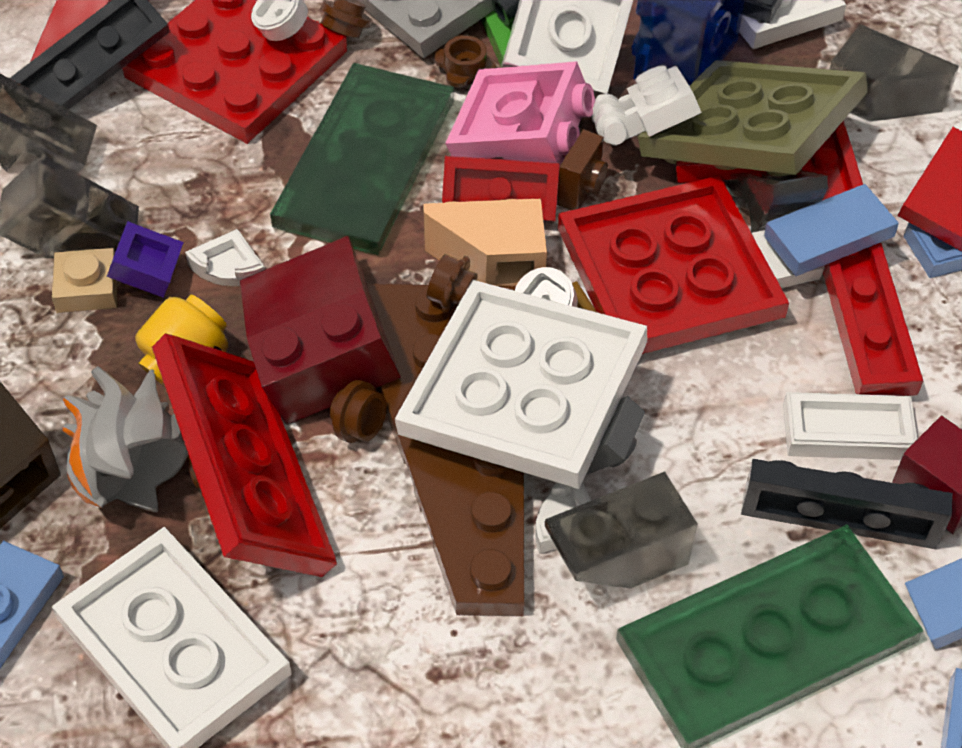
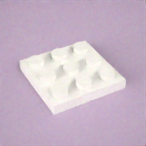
M472 280L395 417L398 435L579 489L647 344V326Z

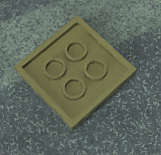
M715 60L689 86L702 113L650 137L646 131L642 132L638 136L641 156L664 159L672 164H676V161L714 165L721 170L742 168L766 171V173L772 176L796 175L867 94L866 72Z

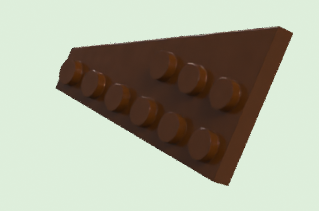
M367 284L401 378L377 388L379 393L383 394L386 399V414L403 463L408 468L413 483L414 495L420 512H423L433 541V550L455 613L462 616H524V472L398 435L395 417L458 305L455 304L448 313L442 312L440 304L427 299L428 285ZM498 286L513 291L516 289V286Z

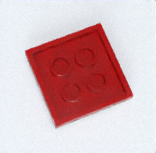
M194 0L168 22L171 32L123 68V74L125 79L248 144L347 52L346 36L307 17L303 26L295 34L284 40L271 41L262 35L252 21V10L257 0Z
M720 175L559 213L558 230L597 313L647 326V344L642 354L786 318L789 301Z

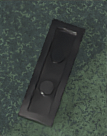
M112 0L7 79L4 84L43 130L170 33L169 25L148 0Z
M752 459L743 493L741 515L936 549L952 516L953 493L931 490L917 483L897 484L863 478L853 472L842 471L833 473L799 467L794 463L784 460L764 461Z

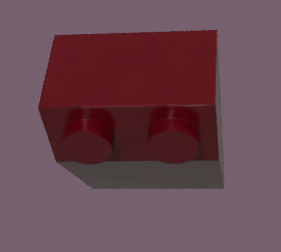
M349 236L239 280L246 336L263 390L286 425L331 407L336 394L354 380L371 383L377 388L401 378Z

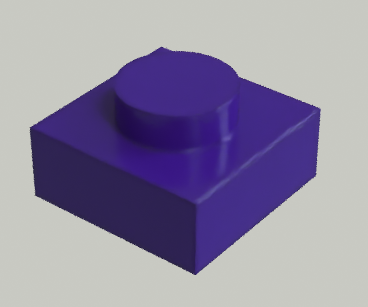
M127 221L106 277L164 298L184 242Z

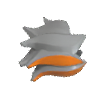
M97 366L91 372L104 391L105 396L94 390L86 394L89 401L70 395L63 398V402L73 413L77 425L65 424L63 426V432L73 438L71 449L67 456V478L74 491L85 503L102 508L111 501L119 499L130 506L158 512L157 486L177 474L188 456L175 414L170 415L168 413L170 408L167 402H160L154 370L150 369L140 388L133 396L121 383Z

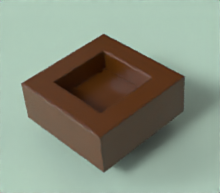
M582 130L559 167L558 206L569 210L579 209L589 193L596 195L600 191L608 170V163L602 161L604 136Z

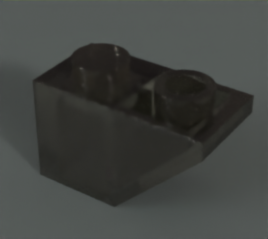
M861 24L836 54L830 65V70L866 72L867 94L850 113L869 122L942 112L947 105L959 66Z
M41 153L2 189L0 200V236L46 259L54 258V252L114 248L116 252L127 221L138 225L139 206Z
M665 471L545 519L544 524L575 581L629 589L689 565L698 526L697 521Z

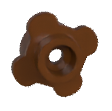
M463 35L454 37L446 43L444 49L439 50L435 54V64L445 70L447 74L446 82L453 87H464L465 85L473 84L480 69L496 68L494 62L487 60V49L484 42L473 36Z

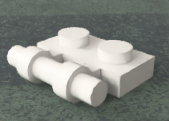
M658 66L640 74L636 78L637 84L627 88L629 94L619 99L609 94L597 96L591 118L595 124L597 134L604 136V142L617 145L644 131L650 137L702 112L693 91L678 67L674 66L667 70L666 66Z

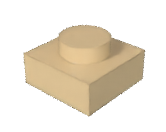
M114 248L54 252L52 300L56 313L116 308L117 280L106 277L115 255Z

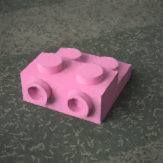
M577 61L480 69L445 144L451 156L475 158L503 157L505 160L560 163V167L580 135L578 126L581 118L593 115L595 103L593 88L585 82Z

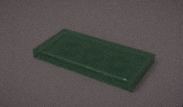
M353 62L270 213L272 227L330 243L349 236L354 249L379 256L454 102V87Z
M845 525L618 628L616 641L681 748H700L919 642L924 630L849 526Z

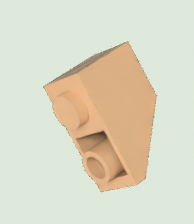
M541 199L423 204L425 251L438 260L444 254L459 260L464 256H468L470 258L469 270L478 274L477 281L494 286H517L521 278L528 272L546 267L547 249Z

